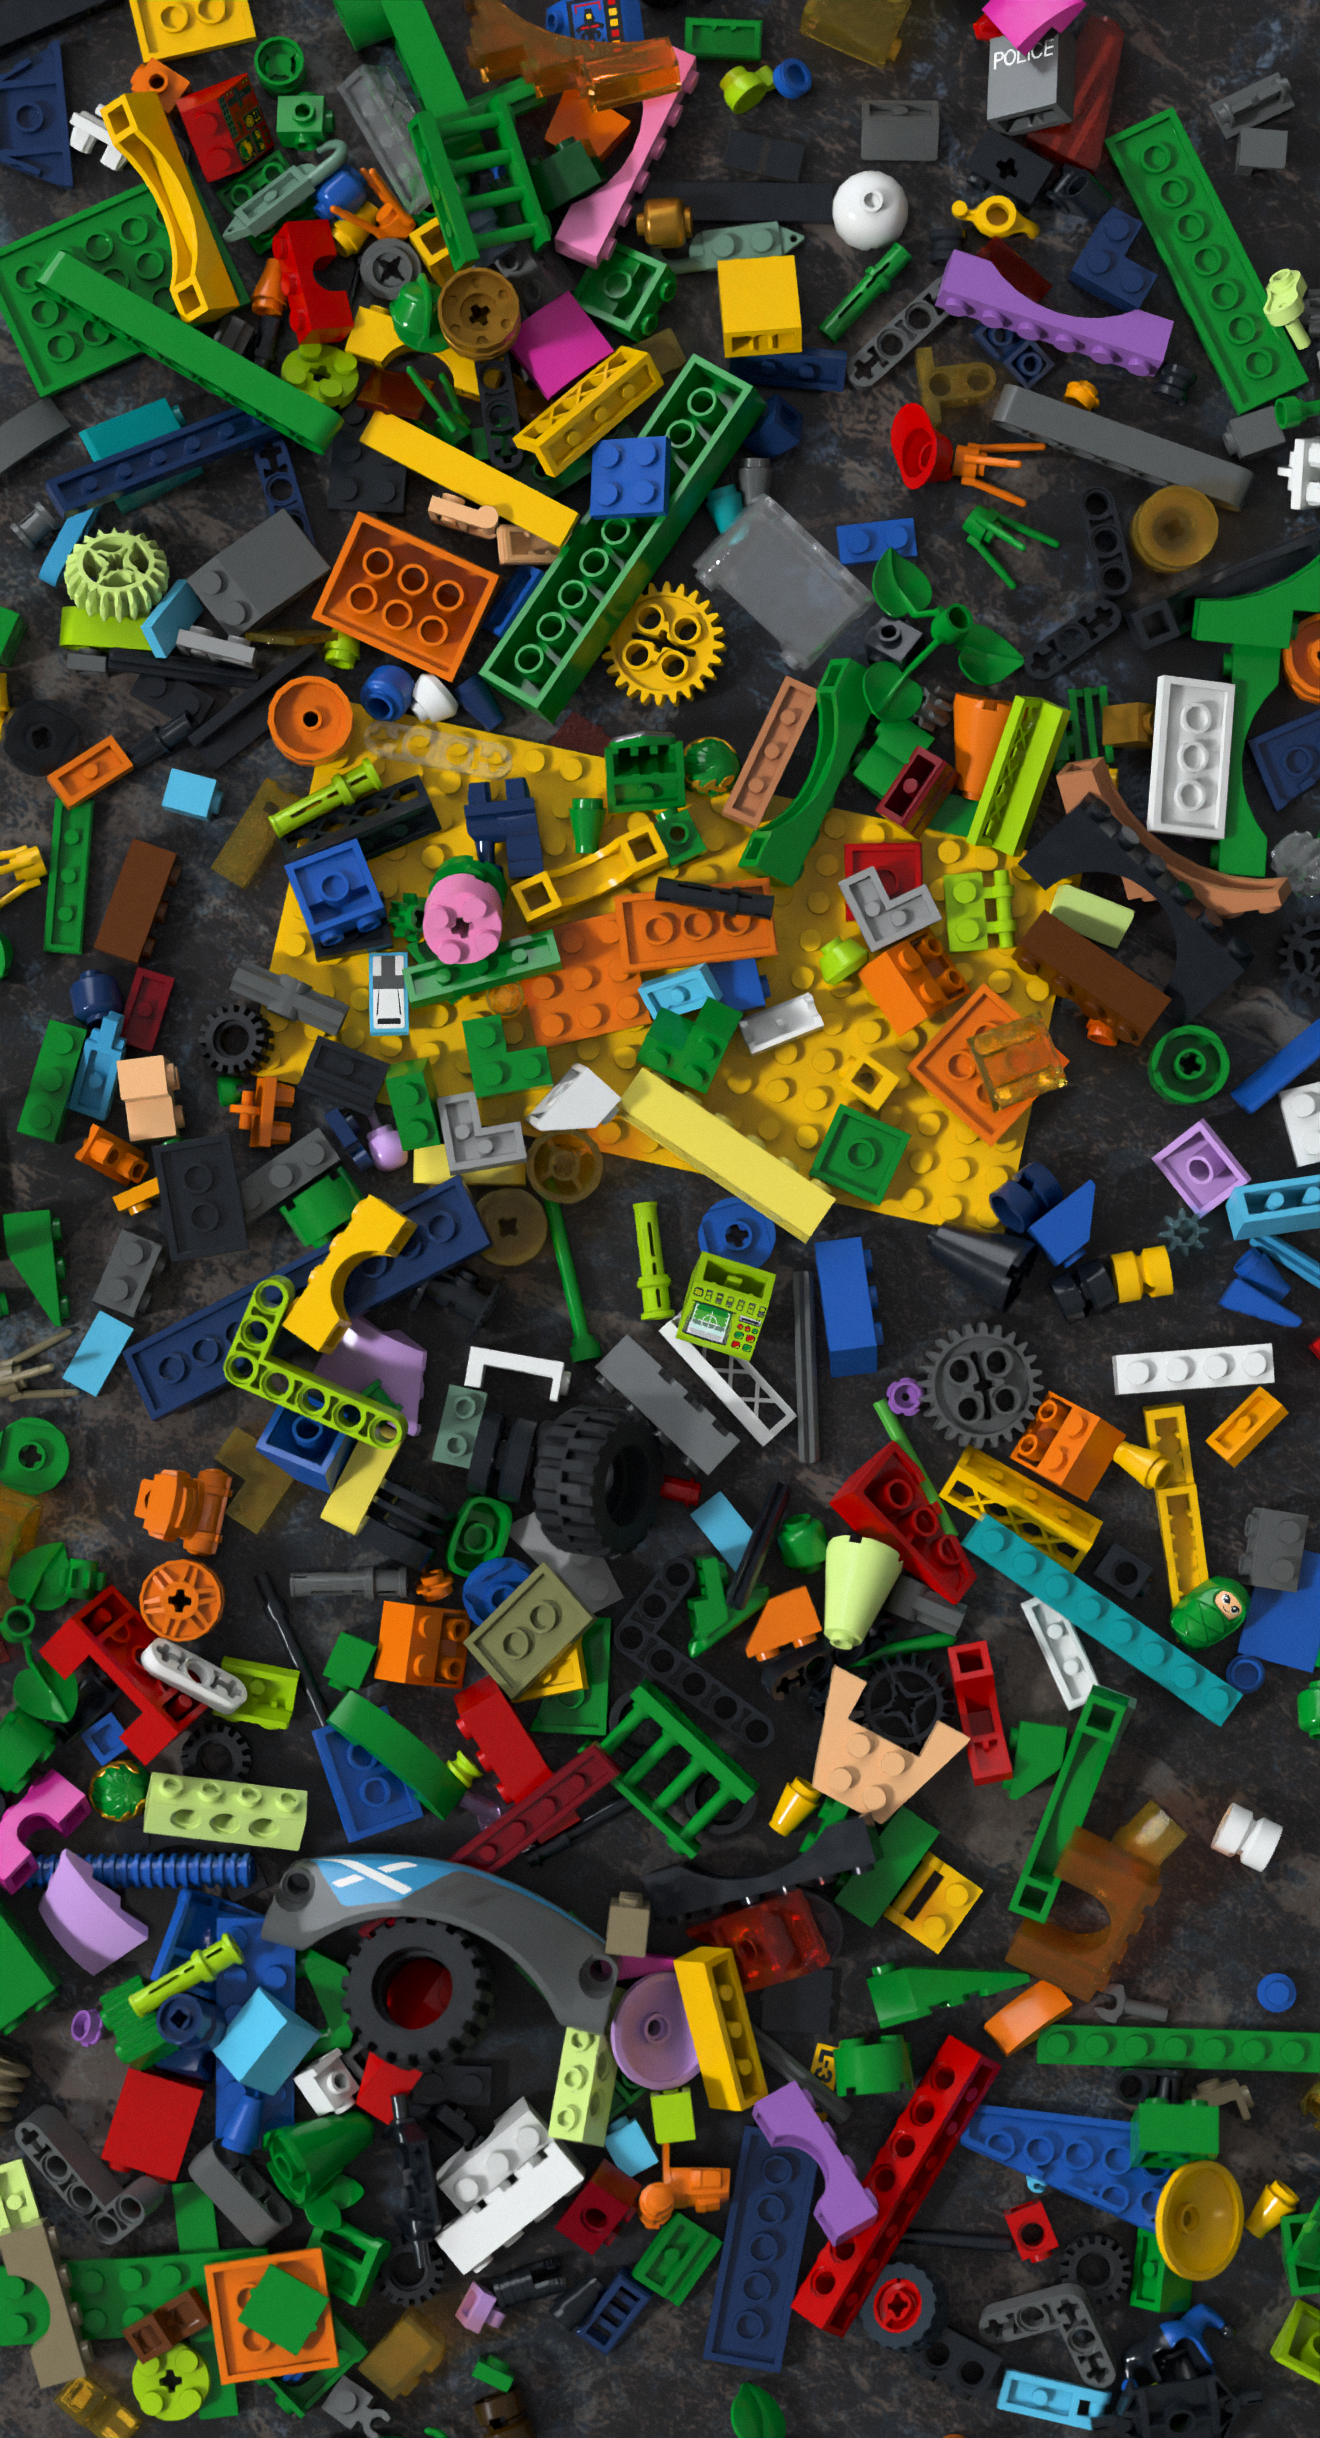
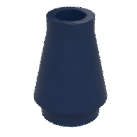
M476 672L452 691L457 697L458 705L479 721L488 732L506 718L489 684L484 679H481Z

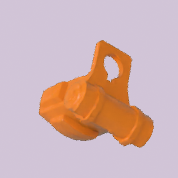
M218 1468L200 1471L198 1477L192 1479L190 1473L185 1471L163 1470L160 1474H155L154 1480L143 1479L141 1481L134 1514L136 1517L145 1519L143 1528L148 1530L149 1536L168 1542H175L179 1537L184 1539L183 1548L197 1557L216 1555L218 1542H222L223 1536L220 1534L228 1497H231L233 1492L230 1490L233 1477Z
M663 2143L661 2182L650 2184L641 2192L637 2213L639 2220L645 2225V2228L659 2229L660 2225L665 2224L671 2218L673 2209L694 2207L697 2213L720 2210V2205L729 2201L730 2168H670V2143Z

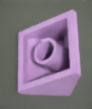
M1204 1118L1151 1158L1199 1219L1230 1197L1234 1187L1244 1186L1252 1180Z

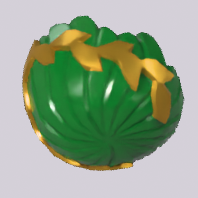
M704 737L689 743L683 751L684 784L686 790L689 792L697 790L700 794H707L708 797L714 798L718 794L724 795L733 789L742 768L741 760L731 744L720 738Z
M132 1760L111 1761L93 1774L88 1793L90 1802L99 1815L110 1821L125 1822L129 1819H134L145 1811V1801L151 1776L143 1766Z

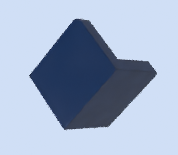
M778 394L765 400L767 407L742 442L758 457L770 458V461L801 441L803 415Z
M180 2047L179 2051L173 2052L172 2055H168L165 2059H161L154 2065L172 2077L211 2083L216 2068V2054L213 2051L195 2053Z

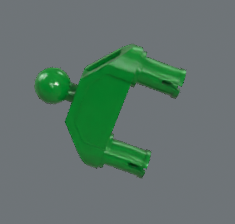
M313 1945L302 1951L296 1950V1980L304 1976L310 1980L327 2023L325 2028L318 2030L322 2034L302 2059L304 2062H308L310 2059L336 2048L344 2052L351 2048L355 2038V2034L350 2031L346 2023L349 2015L342 2011L341 1999L347 1997L346 1991L341 1989L342 1976H350L351 1968L346 1965V1961Z

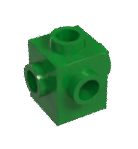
M301 92L297 96H278L276 132L282 148H296L297 150L308 152L316 150L317 147L328 141L329 133L335 132L334 110H329L324 96H319L313 92Z

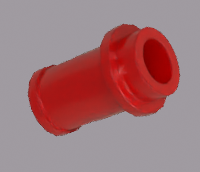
M664 1475V1485H661L660 1496L665 1499L685 1503L684 1507L687 1508L690 1505L697 1506L701 1495L702 1483L695 1482L696 1478L693 1477L689 1481Z

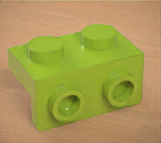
M224 1656L221 1669L237 1677L244 1684L247 1690V1699L232 1714L226 1715L212 1709V1715L222 1717L230 1722L244 1721L259 1724L263 1728L270 1730L288 1729L294 1712L300 1671Z

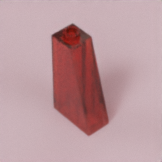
M1090 15L1076 42L1073 122L1029 132L1024 145L1059 164L1067 163L1076 168L1086 169L1094 177L1100 162L1125 32L1119 29L1120 25L1116 21L1106 16L1097 18Z

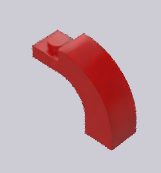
M986 1640L948 1647L950 1671L961 1730L963 1734L970 1737L969 1742L965 1745V1749L969 1759L974 1786L1013 1779L997 1703L994 1673Z

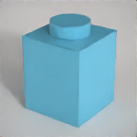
M172 768L162 807L166 811L210 822L212 813L218 814L220 811L224 792L218 791L220 785L215 779Z
M623 2115L608 2123V2132H606L604 2144L617 2168L632 2177L659 2162V2156L637 2116L628 2120L627 2116Z

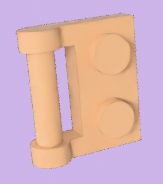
M443 493L442 498L432 495L428 507L431 523L488 541L497 539L496 527L500 525L498 512L494 507L485 505L477 510L465 506V500L455 495Z

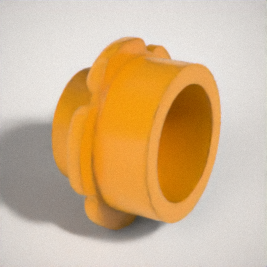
M1079 380L1078 382L1071 381L1067 384L1068 387L1063 396L1064 403L1089 412L1092 408H1098L1100 404L1099 399L1096 398L1098 391L1091 383Z

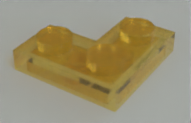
M236 1426L214 1459L246 1480L225 1513L255 1534H258L295 1479L259 1453L255 1448L258 1440Z

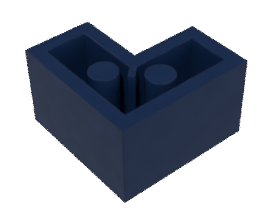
M1110 205L1074 265L1068 281L1124 313L1137 309L1140 310L1158 276L1126 258L1141 231L1143 223Z

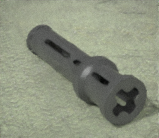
M401 1565L400 1569H376L375 1566H368V1568H364V1571L290 1573L291 1597L355 1595L364 1596L369 1601H375L376 1597L400 1596L402 1600L409 1599V1569L407 1565Z

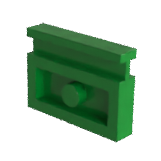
M675 2209L671 2218L665 2223L632 2270L631 2275L679 2307L724 2242L718 2236Z

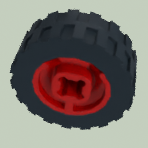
M896 2262L894 2265L887 2264L863 2303L861 2310H859L860 2318H862L864 2323L862 2325L864 2330L880 2346L907 2354V2352L915 2354L920 2353L922 2349L927 2350L932 2347V2343L941 2338L942 2331L947 2327L949 2322L947 2320L948 2314L951 2311V2306L948 2302L950 2298L949 2293L945 2290L943 2281L935 2277L936 2274L932 2271L911 2263Z

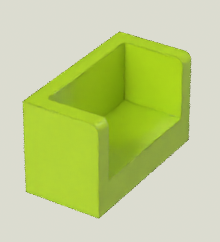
M683 2084L669 2090L651 2089L656 2142L663 2144L695 2140L696 2130L690 2084Z

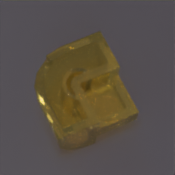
M1150 1800L1124 1828L1120 1826L1112 1837L1109 1851L1112 1869L1119 1879L1129 1889H1132L1138 1883L1135 1878L1143 1870L1151 1874L1188 1835L1162 1809Z

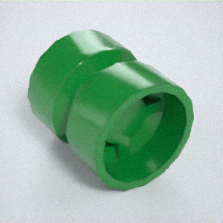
M283 36L270 37L260 44L255 53L254 64L263 90L274 98H278V96H295L300 93L306 85L308 73L303 52L299 45L292 39Z

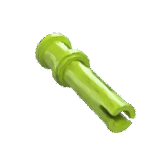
M368 757L362 760L360 766L343 775L339 773L333 775L331 784L300 799L278 813L268 816L278 838L280 839L283 835L343 803L345 806L355 804L356 798L374 788L378 790L384 788ZM366 777V779H364L363 781H361V782H359V783H357V784L351 786V784H353V783L357 782L358 780H360V779ZM336 792L338 793L337 795L331 797L330 799L327 798V797L331 796L332 794H334V793H336ZM320 801L322 802L319 805L309 809L308 811L296 816L295 818H291L295 814L307 809L308 807Z
M657 1202L633 1204L642 1277H639L637 1282V1288L642 1290L644 1307L641 1321L675 1317V1310L670 1308L668 1286L671 1285V1278H669L668 1274L664 1273Z
M229 1932L223 1933L222 1939L203 1951L200 1949L193 1951L190 1961L162 1976L135 1994L128 1996V2000L137 2016L143 2018L146 2014L161 2006L168 1997L177 1993H183L203 1980L206 1983L216 1980V1974L235 1963L238 1965L243 1964L245 1958Z

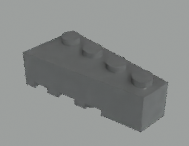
M628 1334L595 1367L600 1372L596 1380L611 1395L616 1390L628 1399L624 1405L627 1410L635 1411L643 1418L646 1416L656 1426L653 1432L658 1436L659 1441L668 1449L675 1444L685 1454L680 1461L696 1476L701 1471L708 1476L740 1442L734 1434L729 1432L703 1405L699 1404L678 1381L671 1377Z

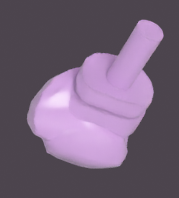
M373 1107L371 1116L368 1117L373 1131L366 1135L375 1167L382 1172H391L407 1163L408 1153L411 1150L403 1151L398 1131H394L392 1125L382 1126Z

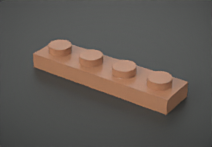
M789 676L785 677L726 802L722 816L753 830L759 828L817 704L815 694L817 689Z

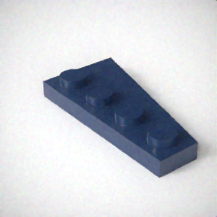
M1320 708L1245 740L1274 812H1278L1290 800L1307 790L1320 778Z

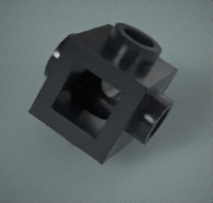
M886 613L877 624H873L868 629L863 641L870 665L880 661H889L898 666L901 672L927 647L923 633L918 631L910 621L904 618H899L898 620Z

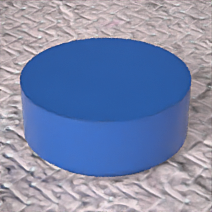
M788 58L774 69L773 82L776 89L784 97L798 99L810 90L812 75L802 61L796 58Z

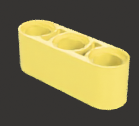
M445 1144L414 1149V1184L439 1185L456 1176H450ZM526 1163L459 1175L463 1176L467 1185L523 1186L526 1185Z
M386 1424L379 1429L384 1437L389 1439L396 1438V1429ZM404 1439L392 1449L387 1450L376 1448L358 1440L320 1518L355 1535L364 1515L368 1513L373 1503L372 1500L377 1495L380 1489L379 1486L383 1478L386 1477Z

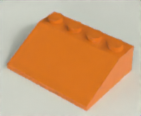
M358 511L311 618L453 683L490 610L504 576L370 514Z

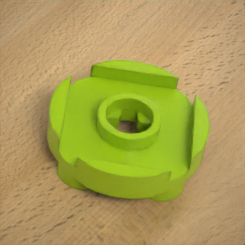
M324 344L299 345V349L292 351L284 360L281 379L326 406L335 407L340 404L339 409L347 406L357 393L359 379L357 360L353 355L333 346ZM314 375H323L328 378H323L320 382L313 380Z
M181 2340L173 2348L143 2365L138 2358L132 2375L133 2391L140 2403L141 2409L147 2415L167 2421L181 2420L189 2417L203 2405L211 2388V2371L205 2358L196 2349L192 2348L190 2343ZM169 2369L174 2371L175 2376L182 2378V2383L177 2384L175 2390H170L169 2386L163 2383L162 2378L167 2376Z

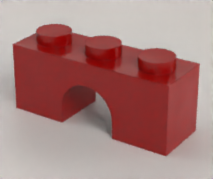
M329 219L285 222L273 237L272 252L275 259L279 261L282 273L281 289L288 298L291 310L289 315L290 326L296 332L299 345L342 342L355 327L346 291L326 290L316 282L313 276V271H324L337 255Z

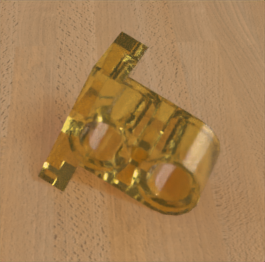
M932 347L916 349L914 357L921 406L924 407L935 430H940L942 424L940 409L980 404L986 402L991 397L996 384V375L990 365L984 362H971L934 367ZM973 375H981L987 380L988 387L982 391H975L970 388L967 380ZM935 380H943L949 385L950 392L944 396H937L930 391L929 384Z

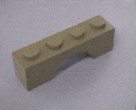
M47 2216L3 2228L0 2232V2249L8 2275L23 2277L35 2283L45 2294L50 2306L51 2318L48 2331L35 2341L30 2349L40 2389L85 2377L91 2368L90 2363L94 2362V2353L89 2339L83 2340L79 2325H83V2314L79 2302H72L69 2287L73 2286L72 2275L68 2264H62L58 2249H62V2242L57 2226L51 2227Z

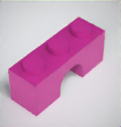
M51 1769L45 1776L37 1778L30 1786L28 1794L18 1804L9 1807L0 1822V1887L11 1896L39 1868L32 1852L25 1847L29 1836L40 1829H52L67 1839L93 1811L86 1795L54 1769Z

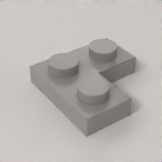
M191 626L190 631L179 629L176 645L182 655L200 660L215 662L222 660L254 669L258 656L256 649L250 647V640L233 635H228L227 641L218 639L213 636V631L199 626Z
M874 866L838 882V886L871 954L942 920L926 884L890 900Z
M475 1091L436 1098L450 1176L527 1163L520 1121L482 1128Z

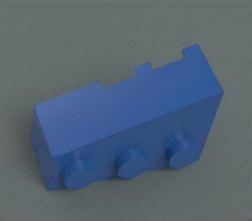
M861 1237L816 1242L815 1259L826 1328L825 1335L830 1357L831 1378L877 1372V1345H884L881 1321L873 1322L872 1309L878 1308L876 1286H868L866 1273L873 1272L870 1249L863 1250Z

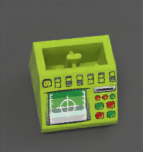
M702 1251L691 1274L675 1338L750 1361L769 1306L776 1274Z

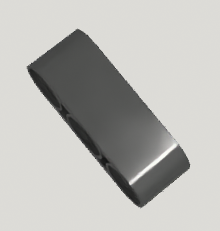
M216 2138L189 2160V2174L194 2182L252 2244L264 2246L292 2223L293 2215L291 2209L241 2153L221 2146L223 2138Z

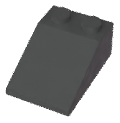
M283 508L215 555L186 581L228 635L248 640L331 571L332 567L287 509Z

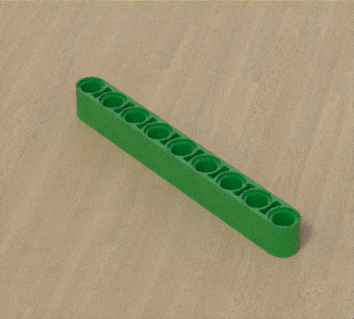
M53 251L33 282L42 293L317 454L324 455L345 422L330 407L62 251Z

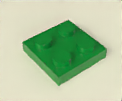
M840 1103L808 1175L879 1207L911 1135Z

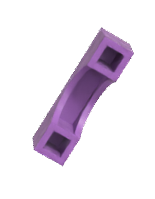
M794 2080L755 2102L752 2116L771 2147L788 2146L798 2148L812 2156L819 2164L825 2179V2192L817 2202L813 2214L833 2247H836L874 2225L879 2205L869 2188L863 2190L855 2177L858 2175V2172L851 2158L847 2154L842 2156L835 2145L837 2138L832 2127L826 2121L822 2123L815 2113L816 2104L810 2092L806 2088L801 2090Z

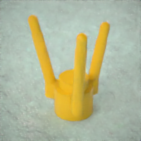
M24 845L13 850L0 851V860L10 859L9 864L0 866V875L14 872L17 881L25 879L24 883L0 898V909L27 890L41 885L39 877L48 874L37 845L31 848H27Z

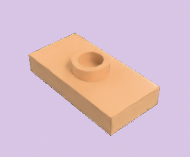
M501 524L496 527L499 565H551L561 551L560 548L515 524Z

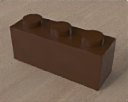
M134 838L132 839L94 949L100 953L140 967L144 959H151L157 943V938L152 937L157 922L164 923L170 907V902L165 900L170 886L177 887L183 871V865L178 864L180 857L177 853Z

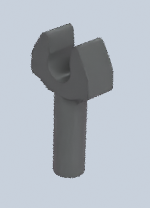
M1110 1982L1098 1987L1100 1992L1107 1995L1112 1994L1116 1997V2004L1112 2008H1105L1103 2006L1093 2007L1094 2011L1105 2021L1116 2023L1118 2017L1125 2013L1161 2022L1166 2021L1168 2007L1128 1998L1121 1983Z

